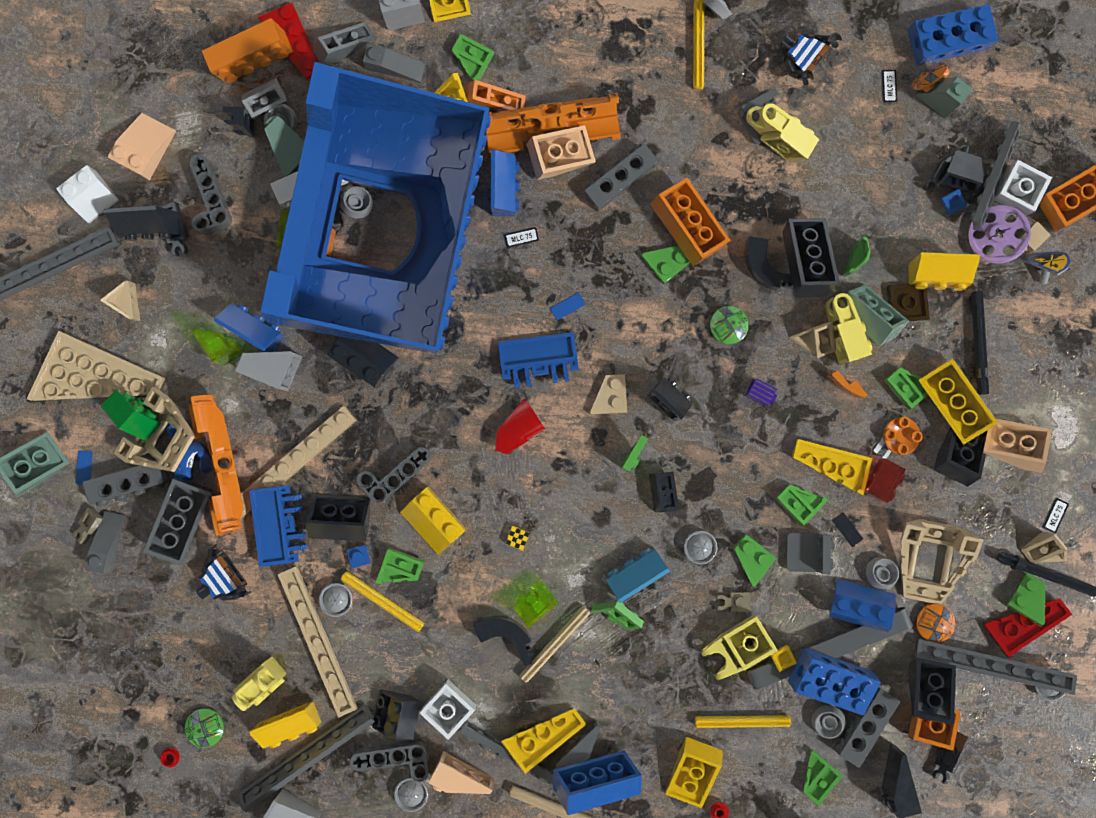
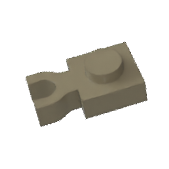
M87 507L78 522L80 527L75 530L72 536L79 538L77 541L79 544H86L89 534L93 535L103 518L94 508Z
M749 591L730 592V597L716 594L717 599H724V604L717 605V610H724L730 607L731 612H751Z

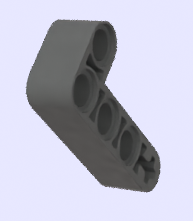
M196 154L190 159V166L207 211L194 216L191 223L196 231L203 235H209L229 227L232 223V216L212 163L203 155ZM211 179V184L205 186L206 180ZM214 197H218L217 202L215 204H211V200ZM224 214L223 221L218 222L219 215ZM206 221V226L200 229L201 222Z
M420 447L382 480L372 471H363L357 476V483L373 502H384L432 460V452L428 448ZM420 451L427 452L426 460L421 459L417 463L412 460V458L417 460L421 456ZM407 463L413 466L411 474H407L404 471V466ZM365 474H368L371 477V483L369 485H366L363 482V476ZM392 476H396L399 480L396 487L392 486L389 482ZM378 488L384 492L382 499H378L375 496V491Z
M422 740L360 748L354 752L350 759V766L355 771L409 764L411 777L416 782L425 781L430 772L428 747ZM418 747L422 750L423 753L421 755H417L414 753L413 749ZM394 751H401L403 753V757H396ZM375 754H382L384 760L376 759ZM417 767H422V768H424L425 773H424V774H419V773L416 771V768H417Z

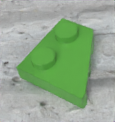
M462 34L459 35L452 48V53L471 80L480 81L494 55V51Z
M1026 573L1006 606L1037 625L1043 626L1045 623L1046 583Z

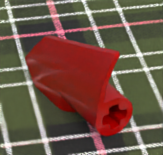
M523 399L497 429L495 451L509 454L528 442L530 438L545 430L527 399Z

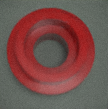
M173 747L163 750L160 755L161 764L168 768L176 766L180 761L179 751ZM168 754L173 755V760L168 758Z
M715 802L711 805L709 813L711 818H728L729 809L725 803ZM718 810H723L721 815L716 814Z

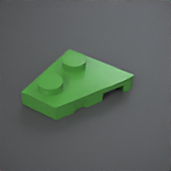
M679 246L646 252L641 255L663 284L690 263Z
M901 367L884 380L908 410L912 409L928 395L919 382V379L922 377L910 374L909 371Z
M643 435L640 436L639 440L629 450L620 466L626 471L636 468L640 461L637 457L648 438Z
M790 484L775 497L801 526H804L828 501L825 497L812 494V492L801 490L799 487Z
M744 534L734 547V551L750 584L755 587L776 560V557L747 534Z
M389 547L376 583L418 580L425 561Z
M618 600L594 604L591 610L595 614L598 612L607 614V620L617 623L628 630L642 628L644 623L635 612L627 609L624 603H619Z
M812 749L802 792L819 806L843 775Z

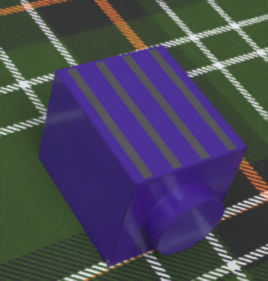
M756 378L751 382L745 397L766 407L774 403L777 397L775 394L777 389Z

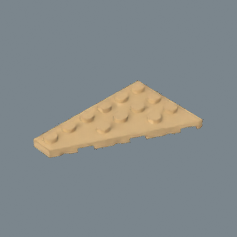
M58 331L27 399L30 401L108 398L115 389L122 392L128 391L133 396H147L152 386L160 390L165 378Z

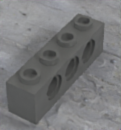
M645 143L642 146L637 145L630 151L628 157H621L615 163L616 166L611 170L608 168L600 174V179L596 182L594 180L589 182L585 186L584 195L599 212L658 165L659 160ZM636 161L640 167L632 168L630 163ZM622 173L625 179L618 180L615 174ZM604 184L608 185L610 187V190L608 192H603L600 189V186Z
M136 466L84 481L83 486L88 504H96L98 507L109 504L108 500L115 498V501L126 499L127 495L131 493L136 496L146 493L145 489L152 488V490L164 488V484L169 483L170 480L165 470ZM144 474H147L149 477L147 483L143 481ZM126 479L130 482L128 489L124 485ZM107 485L111 487L110 494L106 492Z
M878 687L865 714L856 713L853 721L847 724L845 734L836 742L835 751L841 757L860 768L901 701ZM879 704V710L873 713V707ZM869 721V726L866 729H862L863 723ZM859 738V742L856 745H852L853 739Z

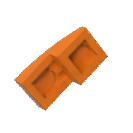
M838 370L832 371L827 375L838 388L847 394L859 399L868 396L856 380L848 383Z

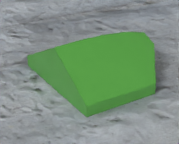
M863 236L856 241L842 276L850 275L869 260L870 248L867 237Z

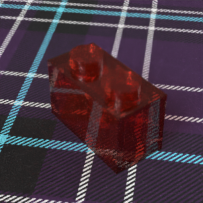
M880 458L866 483L864 493L882 503H889L896 495L895 490L898 484L900 485L903 482L906 469L886 458Z

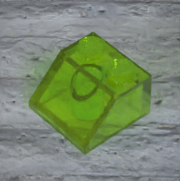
M197 328L192 330L212 363L225 366L243 354L241 350L242 345L237 338L234 339L221 333Z
M544 580L541 583L539 581L535 582L530 587L531 591L528 594L522 593L515 599L514 609L527 628H530L559 603L557 595Z

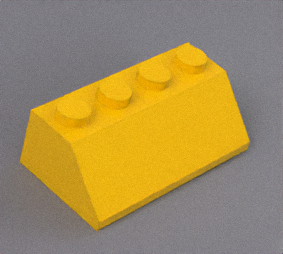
M950 358L919 379L923 388L963 444L998 424L994 415L953 358Z

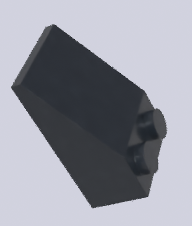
M663 378L647 396L674 421L682 420L692 406L691 398L684 391L680 393L675 388L677 386L676 383L670 378L667 380Z
M950 427L937 454L934 471L967 487L981 479L986 454L983 451L987 431L963 444L952 427Z
M922 658L914 659L909 663L908 678L913 717L954 725L956 665Z
M891 744L882 783V802L897 818L921 814L922 810L907 755L896 745Z

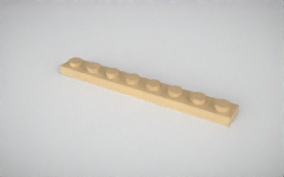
M346 406L341 407L241 493L244 508L240 520L252 511L249 490L281 486L357 421Z
M296 566L278 574L338 717L356 710L357 705L298 567Z

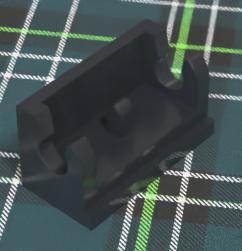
M222 107V112L232 119L224 120V122L228 125H237L241 129L234 130L237 135H248L254 138V118L251 117L244 107Z
M674 471L649 474L654 512L662 513L679 510Z

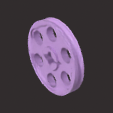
M1006 205L992 206L988 214H994L996 220L992 223L985 221L982 228L985 235L982 239H975L973 237V233L977 230H973V222L971 223L969 228L970 246L973 252L980 255V258L990 263L1012 261L1019 257L1029 244L1031 237L1029 221L1020 210ZM1009 213H1013L1017 217L1012 223L1005 221V216ZM1022 229L1026 232V236L1023 239H1017L1014 233ZM996 231H1004L1005 233H1003V238H1000L998 236L994 237L996 235ZM992 246L994 252L991 255H984L982 252L983 248ZM1006 246H1012L1015 252L1012 255H1005L1003 249Z

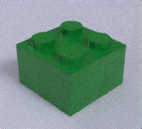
M115 389L101 405V408L119 429L144 441H147L161 425L156 418L157 414L147 408V405L143 403L144 400L141 398L135 399L128 391L122 392Z

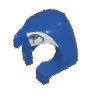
M192 441L177 469L173 472L175 476L187 481L193 479L191 468L195 454H198L200 457L199 467L201 471L208 473L213 470L209 452L203 443Z

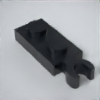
M172 202L161 206L162 208L178 212L179 235H171L170 239H166L167 244L173 245L171 248L172 255L180 256V248L182 253L187 254L188 247L183 241L188 240L179 203Z
M957 731L954 749L941 748L935 761L939 768L933 772L932 778L938 779L939 775L942 774L943 780L941 783L948 784L950 780L949 772L956 773L971 739L970 737Z

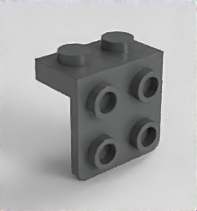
M775 88L770 91L766 89L760 92L758 97L753 100L751 98L741 103L742 106L737 113L756 145L763 141L760 140L761 135L747 122V112L755 106L763 108L766 104L777 105L775 100L779 94ZM771 108L767 109V111L773 113V110ZM754 111L752 119L757 122L760 116L757 111Z
M788 533L786 569L790 572L830 574L833 569L831 550L834 547L831 535L825 533Z

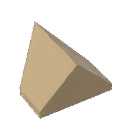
M124 281L100 300L128 319L140 321L135 283Z
M831 321L789 337L817 358L835 352L833 323Z
M1042 531L1021 549L1028 560L1034 564L1067 561L1068 549L1055 533Z

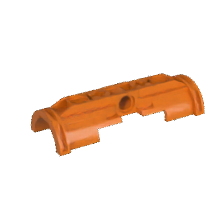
M614 93L613 95L608 94L607 97L553 102L493 114L489 112L488 115H491V122L489 128H487L486 135L490 158L491 150L506 153L524 150L523 142H528L533 136L542 135L546 131L565 130L584 125L589 140L612 137V140L621 139L617 116L619 96L617 93ZM593 107L590 111L583 110L584 108ZM517 118H518V120H517L516 122H513V123H511V122L508 121V120H510V119H517Z
M215 396L190 397L191 405H188V411L195 440L205 438L214 472L217 496L211 497L212 500L208 501L215 536L242 530L243 526L240 525L242 520L240 519L244 506L224 414L217 407L214 401ZM225 459L228 462V467L220 468L218 460Z

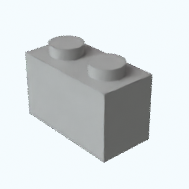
M276 78L242 94V102L252 118L286 101L285 94Z

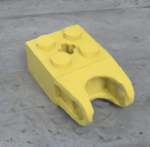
M766 104L763 108L755 106L747 112V122L761 135L760 140L786 161L808 159L819 141L811 129L805 128L800 124L801 121L798 118L790 116L775 104ZM771 108L773 110V113L767 111V109ZM754 111H757L760 116L757 122L752 119Z
M840 293L830 298L826 302L825 310L829 322L833 323L835 354L839 365L872 355V344L866 338L865 324L863 321H860L852 298L845 293ZM840 297H843L847 300V306Z
M754 614L723 632L704 647L700 653L702 656L720 653L725 657L724 666L715 674L716 680H720L740 671H745L778 650L758 617ZM754 638V640L752 641L753 645H745V643L747 642L746 639Z
M270 657L232 690L235 693L231 696L233 702L242 711H245L253 704L255 706L259 705L285 681L283 677L287 672L273 657Z

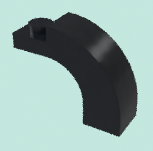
M749 236L746 240L744 255L746 266L751 276L762 286L774 291L780 288V284L784 288L793 289L791 275L774 270L768 263L766 253L769 239Z
M489 616L474 622L473 627L480 643L493 637L508 638L516 645L524 665L527 666L532 663L533 651L530 645L526 646V644L531 642L532 638L520 623L504 616Z

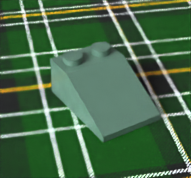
M866 284L847 293L853 300L860 321H863L865 324V334L876 345L881 346L895 339L909 322L908 319Z
M46 432L0 458V477L14 497L17 498L35 488L70 463L50 434Z

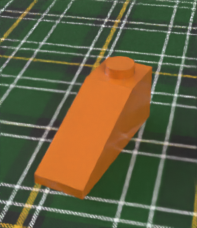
M473 80L466 84L464 91L469 103L488 107L492 111L502 112L524 108L525 95L478 80Z

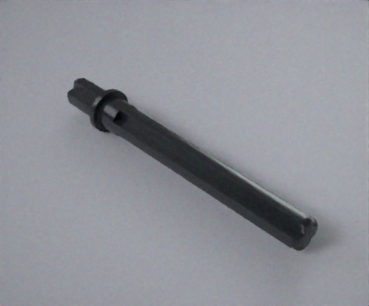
M974 291L971 293L976 376H974V379L977 382V393L979 395L989 394V378L991 376L988 375L984 298L982 291Z
M1004 552L998 553L997 561L1010 566L1012 570L1025 571L1096 597V586L1020 558L1019 555L1012 556Z

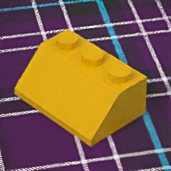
M921 252L908 264L910 285H915L916 289L935 287L936 290H944L946 288H954L956 291L965 290L974 281L980 255Z
M426 487L400 512L437 555L467 530L430 487Z
M311 701L259 722L249 733L263 749L266 747L272 749L281 745V741L288 739V742L299 738L301 733L306 732V734L317 731V727L322 722L314 701Z

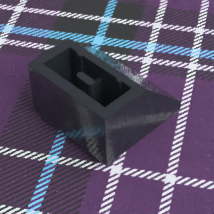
M380 690L372 728L395 741L413 740L421 701L410 695Z

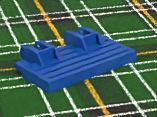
M574 332L498 342L503 380L511 379L510 371H513L515 388L520 386L519 372H525V383L527 387L531 386L530 368H532L533 376L549 374L548 366H551L553 383L558 381L556 368L563 367V379L565 382L569 381L567 364L570 363L571 371L579 370Z
M290 485L249 490L259 567L299 562V554H290V551L308 549V545L303 543L290 546V539H302L306 537V532L287 534V532H295L296 530L294 515L285 516V513L303 511V506L286 508L285 501L302 499L301 494L282 496V494L291 493Z

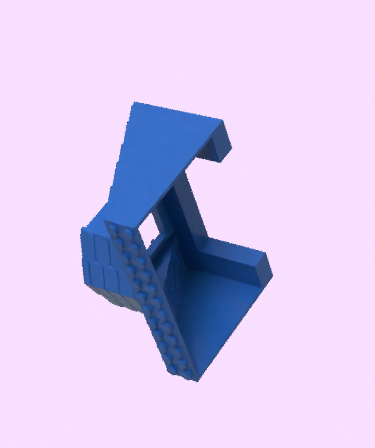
M314 62L306 99L308 127L277 271L269 270L260 313L269 324L436 354L439 350L443 349L445 337L442 336V333L448 327L450 316H446L447 310L452 308L454 296H451V290L456 288L458 280L455 271L460 268L462 256L459 255V252L462 251L466 242V235H463V233L469 226L471 216L467 215V213L473 207L475 195L471 194L478 184L479 175H476V172L481 167L483 155H480V152L482 153L483 147L485 148L487 135H484V133H486L491 122V115H488L489 108ZM342 180L407 195L411 201L417 221L415 243L408 257L393 271L326 256Z

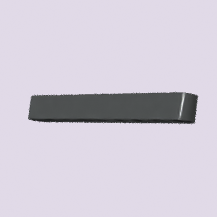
M899 607L895 609L892 629L888 632L856 624L793 649L791 652L796 662L804 648L838 658L908 630L913 625L906 608ZM771 658L746 669L753 689H760L790 677L795 665L779 672Z

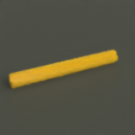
M694 0L693 88L697 90L704 87V0Z
M348 571L342 575V582L416 632H419L424 626V623Z
M789 715L696 716L694 720L696 728L791 726Z

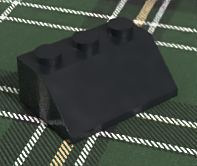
M159 206L104 209V214L116 235L125 237V240L136 241L137 237H142L144 240H153L154 236H159L161 239H170L171 235H179L178 212Z
M339 337L327 353V356L377 389L399 359L398 356L378 343Z
M313 494L306 519L308 538L366 541L369 529L371 499L359 496Z

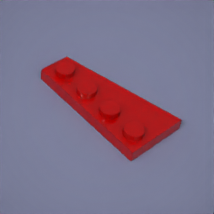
M290 2L257 17L261 23L271 18L285 31L293 52L288 54V57L306 80L310 79L314 62H320L313 52V47L293 3Z
M1056 598L1045 602V623L1043 626L1037 625L1018 612L984 623L983 626L1004 655L1010 657L1073 614L1061 598Z

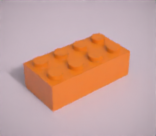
M271 18L202 50L210 72L225 83H232L238 77L249 75L259 67L269 66L272 61L286 58L289 53L293 52L285 31Z
M1096 164L1043 195L1039 206L1054 231L1065 228L1096 210Z
M688 178L658 194L650 203L693 267L722 249L731 241Z

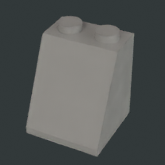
M379 0L388 31L425 22L420 0Z
M291 351L243 353L236 361L235 367L237 368L235 371L277 389L288 391L303 356Z
M282 789L263 818H320L322 812Z

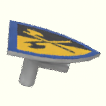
M1061 252L1035 254L1023 260L1042 269L1040 284H1047L1050 273L1059 275L1066 271L1070 265L1068 254Z

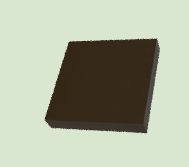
M910 283L886 286L888 304L908 319L909 322L930 320L927 288L916 289L915 285H910Z

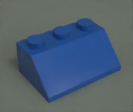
M491 150L493 216H516V211H519V199H516V192H519V180H516V173H519V161H516L515 155L498 150Z
M231 303L214 318L213 321L264 352H275L285 336L280 333L281 328L274 324L267 325L264 323L265 318L256 313L254 316L249 314V309L240 303L238 306Z
M837 579L829 617L888 632L892 629L896 608V594Z

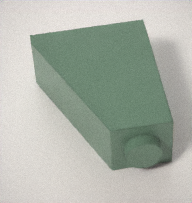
M959 77L940 79L935 83V87L928 92H924L923 89L918 90L915 96L945 118L962 104L973 88Z
M271 116L265 122L267 127L264 130L282 174L286 177L300 163L304 141L279 116L276 118Z

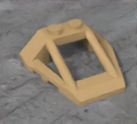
M152 386L143 403L153 409L152 411L157 414L156 418L161 425L147 441L137 437L135 440L123 437L114 454L126 463L175 472L192 443L194 434L169 396ZM167 423H169L177 432L162 455L154 446ZM149 453L158 462L148 460L140 456Z
M922 519L907 522L900 540L903 597L942 605L955 588L954 585L958 579L965 575L970 563H974L977 559L984 539L953 525ZM922 541L947 545L940 583L913 578L918 549ZM956 549L959 554H964L949 578L954 550Z

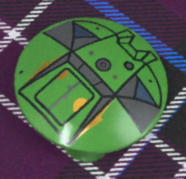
M722 307L711 318V332L723 344L737 343L747 334L748 319L744 312L737 307Z
M199 709L193 712L185 724L186 737L193 745L200 748H208L215 745L224 734L223 721L215 709Z

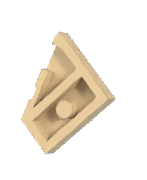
M625 374L605 376L590 415L627 413Z

